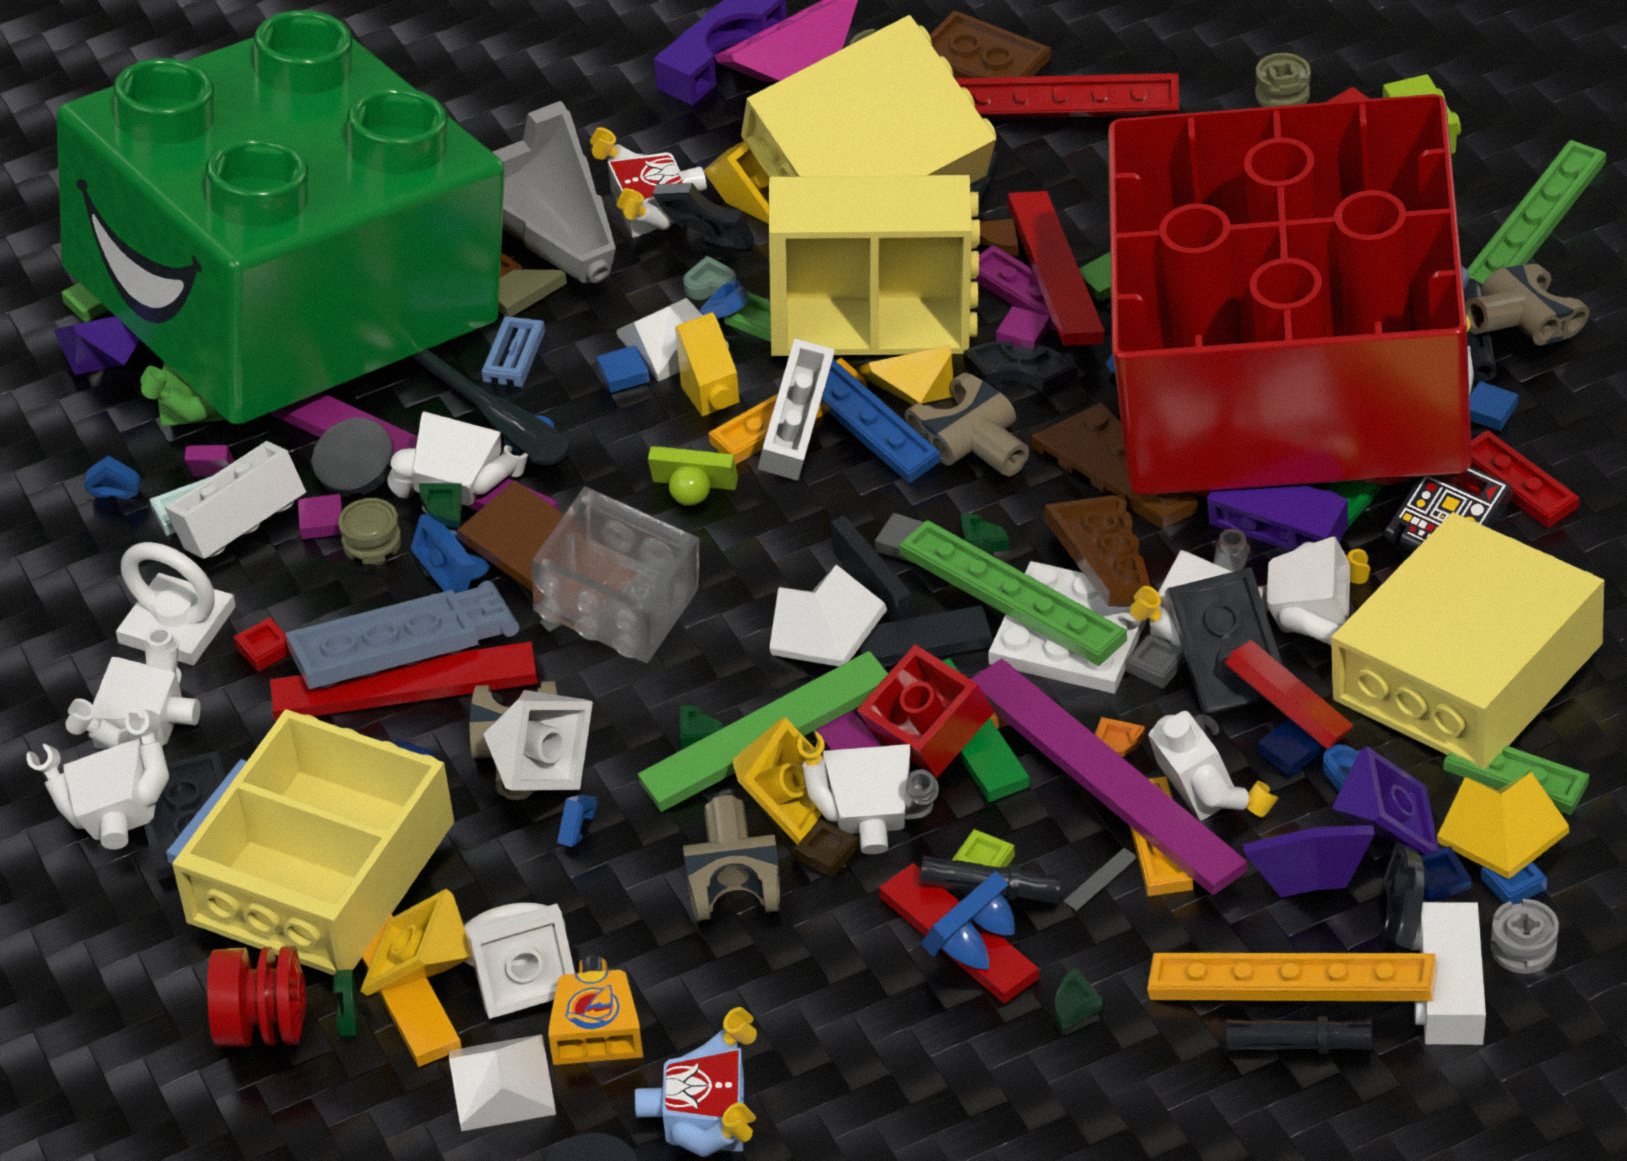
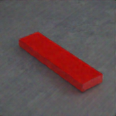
M912 863L879 887V898L926 937L932 926L960 902L941 886L919 885L921 869ZM975 922L972 925L981 935L987 948L990 965L988 970L965 965L942 950L1004 1004L1039 979V968L999 934L985 930Z

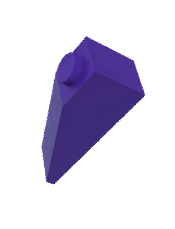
M1309 486L1210 492L1207 498L1209 524L1226 530L1238 529L1247 537L1289 551H1294L1305 542L1316 543L1334 536L1340 542L1349 525L1348 499L1340 497L1335 492L1329 490L1322 491Z

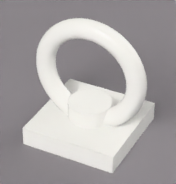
M144 542L133 545L123 555L121 560L122 577L126 586L138 601L116 630L118 643L145 651L147 633L155 627H167L179 642L178 661L194 666L236 607L234 596L213 589L210 580L195 562L169 546ZM143 560L159 561L176 569L188 581L158 573L148 586L139 573L138 565Z
M537 903L507 904L487 910L464 925L472 952V958L464 962L476 969L484 1008L489 1019L554 1000L558 978L564 974H575L566 936L565 922L557 904L550 906Z

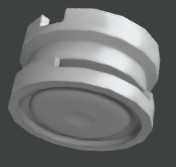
M1523 899L1522 903L1514 905L1509 901L1500 906L1494 914L1490 950L1493 958L1502 967L1516 973H1534L1548 967L1556 955L1559 929L1556 914L1547 905L1530 899Z

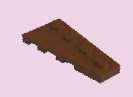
M1101 402L1031 436L1032 449L1042 455L1046 452L1058 458V465L1071 473L1074 470L1081 472L1091 479L1092 486L1103 493L1107 490L1116 495L1125 494L1126 507L1161 529H1165L1198 512V499L1191 492L1138 495L1131 491L1128 484L1121 422Z
M1125 494L1046 504L1044 521L1108 607H1128L1135 602L1134 595L1141 587H1151L1143 557L1139 556L1138 553L1139 543L1137 536L1133 535L1132 518L1130 512L1126 511L1127 501Z

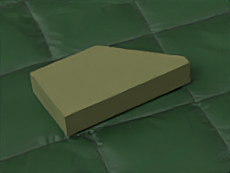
M512 270L500 278L499 311L508 317L516 315L567 284L566 273L563 270Z

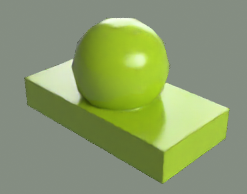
M656 446L650 448L648 462L653 482L669 483V492L679 504L685 506L698 505L706 499L710 488L736 490L738 474L734 455Z

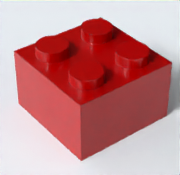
M916 644L857 709V712L876 739L887 746L910 744V761L923 770L930 772L935 778H938L995 712L977 683Z

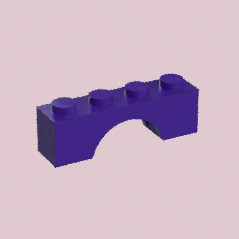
M723 0L654 58L657 89L690 105H694L716 86L714 55L728 46L738 44L787 19L786 0Z

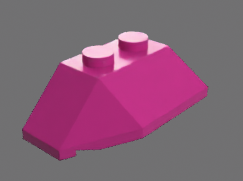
M821 0L714 55L717 63L760 81L779 82L843 49L858 0Z

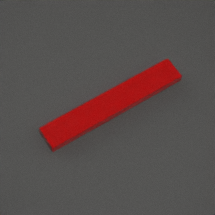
M1178 73L954 78L961 88L965 87L970 92L974 100L975 109L982 119L1179 114Z
M1047 191L1008 193V210L1014 220L1015 227L1063 346L1103 344L1104 328Z
M532 642L463 651L457 654H442L423 659L415 665H400L384 669L373 676H358L338 681L337 684L326 688L316 687L309 689L302 675L270 679L273 714L276 722L285 709L302 715L319 716L470 694L474 692L476 686L489 685L490 691L537 684Z

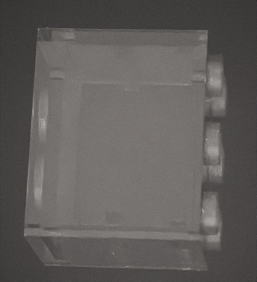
M584 486L532 559L534 611L549 622L561 623L576 630L582 637L588 640H597L614 648L625 657H634L648 664L698 590L699 538Z

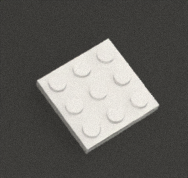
M1030 561L1025 574L1125 628L1128 641L1098 666L1014 618L1005 615L988 652L989 664L992 665L1003 658L1020 672L1115 694L1126 670V660L1133 653L1147 619L1144 621L1134 619L1130 612L1131 605L1128 607H1108L1084 573Z

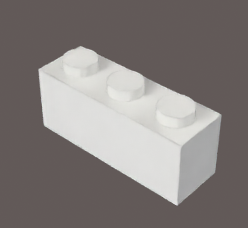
M794 338L758 465L759 470L794 480L799 479L835 349Z
M266 441L165 506V510L183 548L205 559L221 553L228 543L240 535L256 530L260 526V522L275 512H281L291 507L294 500L306 493L288 451Z
M1423 902L1420 923L1413 949L1411 950H1419L1420 953H1435L1438 965L1433 1001H1415V1025H1424L1425 1044L1483 1045L1486 1012L1478 903Z

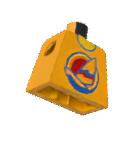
M586 957L579 962V973L564 974L558 978L549 1025V1041L553 1065L643 1057L639 1020L626 973L621 970L607 971V963L601 957Z

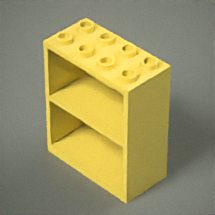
M911 15L748 97L741 133L742 138L769 177L969 175L970 184L987 175L996 142V132L990 121L986 118H981L975 109L974 100L970 92L965 87L961 88L953 77V71L947 59L943 56H938L932 47L931 38L927 30L921 25L918 26Z
M969 175L769 177L771 356H789L794 338L835 349L834 355H901L948 345L951 347L952 354H963L964 350L969 349V337H977V312H970V309L978 307V282H971V279H977V276H979V251L971 250L980 245V221L971 220V217H978V192H970Z
M1452 512L1331 636L1333 700L1446 755L1452 752L1457 757L1463 758L1482 769L1489 768L1491 761L1499 753L1502 754V749L1514 741L1603 644L1604 580L1590 572L1583 571L1552 555L1545 554L1514 538L1507 537L1476 521L1469 520Z
M285 709L172 863L186 922L259 949L272 947L276 955H279L282 946H295L301 964L331 975L336 974V970H353L454 824L444 762L438 761L430 755H420L400 748L388 741L382 742L358 734L350 728H340L320 721L311 715H302Z

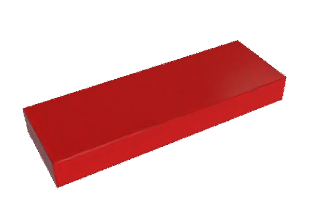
M1489 430L1471 440V467L1511 484L1514 495L1510 501L1545 527H1551L1578 508L1579 497Z
M1252 640L1234 650L1225 663L1229 668L1325 748L1329 749L1341 741L1353 728L1354 725Z

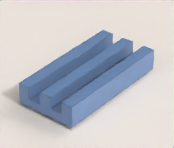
M505 316L482 369L483 382L491 383L493 377L498 378L499 384L507 385L510 379L514 380V386L523 387L545 333L544 321ZM519 328L511 342L503 367L498 366L513 329ZM529 330H531V331H530V334H529V336H528V339H527V341H526V343H525V346H524V348H523V351H522V353H521V356H520V358H519V360H518V363H517V365H516V368H514V366H515V364H516V361H517V359H518V356H519V354H520V352H521V349H522V347H523V344H524V342H525V339H526V337H527V335H528V332H529Z

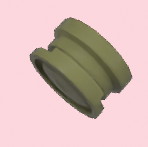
M1275 53L1263 58L1256 67L1257 85L1255 93L1257 101L1263 107L1306 104L1310 97L1308 85L1311 76L1310 65L1305 59L1290 53Z
M365 498L354 501L341 512L338 525L342 534V546L345 554L351 560H354L356 557L362 559L363 564H376L385 561L387 554L392 553L395 555L399 550L402 537L398 526V515L395 507L388 501L378 498Z

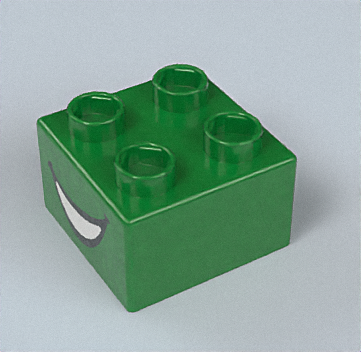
M307 10L278 13L264 20L255 31L253 38L187 61L154 58L137 62L120 73L115 80L114 86L66 102L57 110L62 266L115 316H119L120 321L232 424L248 422L410 357L423 350L492 324L498 319L505 177L504 163L451 119L438 100L424 92L417 91L355 40L344 23L331 15Z

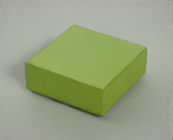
M974 829L952 860L994 867H1007L1015 856L1013 844Z

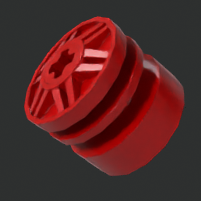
M282 946L279 951L278 962H276L272 947H263L260 952L257 969L252 968L251 959L246 948L214 949L209 960L207 997L210 1031L215 1047H248L251 1044L255 1025H259L261 1036L266 1046H274L276 1044L279 1029L285 1045H297L300 1043L303 1019L306 1014V984L296 947Z

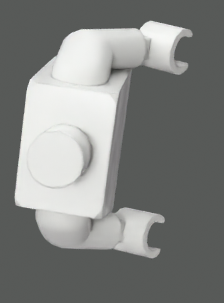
M143 710L145 718L143 728L137 713L130 712L125 718L127 730L134 735H140L141 738H136L64 764V773L62 774L57 769L61 760L60 753L54 747L43 744L48 754V759L43 765L40 764L39 758L34 752L29 751L27 753V762L30 767L45 773L48 781L44 784L59 812L75 828L86 829L94 839L101 840V844L108 849H120L126 846L128 843V830L148 824L154 818L156 802L169 780V772L161 741H156L154 736L159 731L161 719L152 710Z

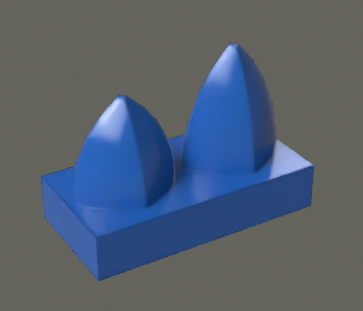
M429 514L420 515L411 545L412 552L444 592L453 590L454 593L467 591L470 582L479 579L487 573L490 568V562L467 554L465 550L470 547L458 539L457 529L447 528L445 525L434 520Z
M995 871L934 924L921 945L933 957L944 950L955 960L965 965L988 970L990 965L987 948L981 935L972 923L975 922L983 929L996 934L1013 935L1015 933L1013 913L1010 905L1002 896L1009 884Z

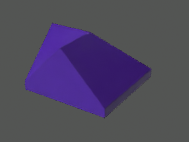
M119 316L54 329L56 338L75 375L112 366L125 365L140 341L120 321Z
M1366 746L1360 750L1332 809L1357 826L1373 825L1376 835L1396 844L1398 842L1411 846L1419 854L1432 860L1440 856L1426 785Z
M1373 825L1314 827L1245 843L1243 848L1244 854L1282 898L1314 890L1346 888L1375 833Z

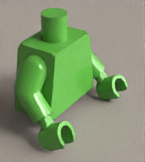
M165 362L162 370L154 366H148L141 377V390L147 398H158L161 425L225 420L218 411Z

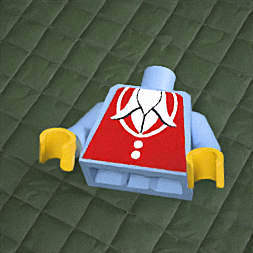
M741 1007L732 1009L725 1016L723 1022L724 1029L719 1031L704 1045L680 1058L666 1061L664 1063L663 1088H641L635 1090L636 1117H663L666 1141L672 1145L685 1148L701 1157H707L718 1150L743 1151V1142L750 1140L753 1130L747 1124L754 1122L756 1116L744 1104L741 1048H737V1042L748 1045L755 1041L757 1032L750 1025L753 1021V1016Z

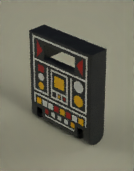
M1471 466L1466 472L1460 474L1420 476L1385 531V539L1396 543L1400 538V547L1413 553L1452 512L1492 529L1514 495L1512 485ZM1453 477L1482 489L1483 492L1480 497L1452 485Z

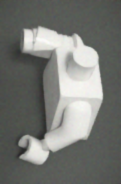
M423 412L416 448L401 449L391 458L392 469L388 476V486L396 496L409 498L416 491L420 493L419 483H462V504L471 505L477 495L487 493L506 477L521 476L524 472L528 454L524 453L521 456L512 455V447L506 445L500 456L501 438L499 431Z
M160 626L151 629L147 633L145 642L146 664L112 657L93 705L85 699H75L68 709L70 715L65 722L67 730L76 735L82 734L87 730L89 731V737L93 739L94 747L105 749L139 737L141 738L140 735H134L126 728L125 718L130 712L139 715L142 728L145 724L144 709L152 710L159 715L161 726L154 736L156 741H161L162 746L167 744L175 723L196 725L200 717V701L193 698H183L181 695L179 684L182 675L177 667L179 642L174 638L171 630Z

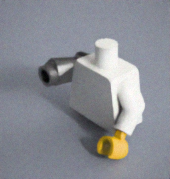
M1238 529L1223 531L1216 543L1214 564L1188 552L1180 551L1159 592L1150 586H1143L1134 595L1135 602L1130 607L1131 616L1138 621H1144L1149 618L1150 634L1163 640H1168L1173 645L1182 648L1165 591L1170 587L1244 569L1250 552L1245 534Z
M814 730L817 739L816 747L806 751L802 748L801 736L799 734L796 736V749L806 759L802 767L809 798L827 820L838 823L839 829L849 834H860L862 853L880 854L887 851V831L901 830L905 826V820L923 818L931 812L933 801L936 799L939 791L938 782L926 770H915L909 775L910 744L823 751L824 740ZM822 752H823V759H822V758H819V755H820Z

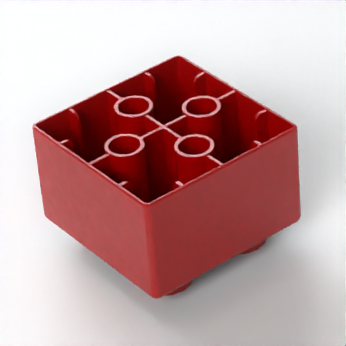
M1438 94L1121 118L1116 119L1109 125L1112 354L1128 484L1132 492L1138 495L1191 492L1196 496L1208 497L1210 492L1236 491L1244 488L1346 481L1392 485L1406 482L1413 477L1460 474L1470 468L1472 448L1467 321L1445 98Z

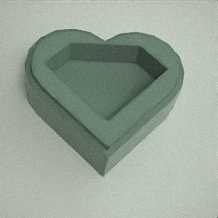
M706 256L684 276L685 294L695 300L706 299L712 296L725 283L737 280L736 273L730 267Z

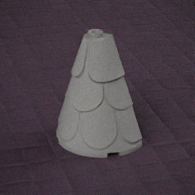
M559 101L528 113L522 141L493 151L502 160L505 167L502 230L523 242L525 247L532 253L582 283H597L606 278L610 273L616 248L602 198L596 194L588 161L582 153L571 114L565 105Z

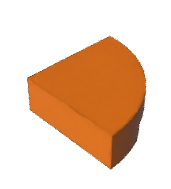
M1101 717L1095 735L1117 754L1124 757L1141 744L1145 737V726Z

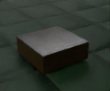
M820 819L794 848L795 859L833 878L858 849V837Z

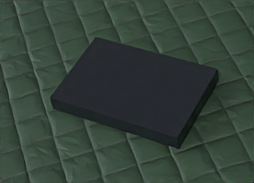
M1252 568L1167 588L1165 595L1203 715L1210 716L1269 701L1225 663L1234 650L1252 640L1282 665Z
M218 750L166 763L169 780L156 802L154 818L144 825L158 880L175 876L173 865L168 862L166 851L225 779Z

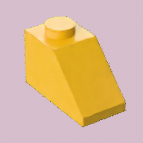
M743 141L724 152L703 172L726 203L769 224V176L746 142Z
M711 312L675 326L681 387L700 414L705 416L739 403L737 371L714 313Z

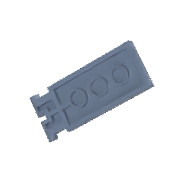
M484 581L478 588L454 593L453 590L286 632L285 635L288 649L308 688L312 689L316 687H331L337 684L338 681L358 676H373L381 670L400 665H415L423 659L442 654H457L465 648L478 645V640L500 634L513 636L519 631V624L505 604L494 583Z

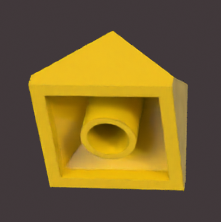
M950 345L874 361L857 368L858 373L867 381L912 405L953 397L950 383L953 380Z
M784 717L733 758L732 763L738 782L796 844H799L813 828L822 813L808 796L802 767L806 759L796 749V736L798 734L801 736L802 748L804 750H812L814 747Z
M1532 772L1498 790L1465 777L1437 835V841L1439 844L1510 879L1569 833V825Z
M445 889L388 920L361 987V992L369 996L445 972L472 958L469 940L454 895L449 890Z

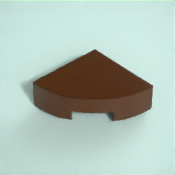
M1004 219L980 222V244L983 246L986 244L989 247L994 245L1010 256H1019L1014 220Z

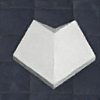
M685 298L617 329V336L627 347L636 346L647 369L659 382L680 372L675 326L703 315Z
M838 565L833 567L813 591L779 587L769 648L770 652L775 656L841 666L849 662L886 612V605Z
M524 690L519 699L483 734L505 788L509 790H580L593 701Z
M542 1034L449 1050V1062L461 1131L556 1115Z

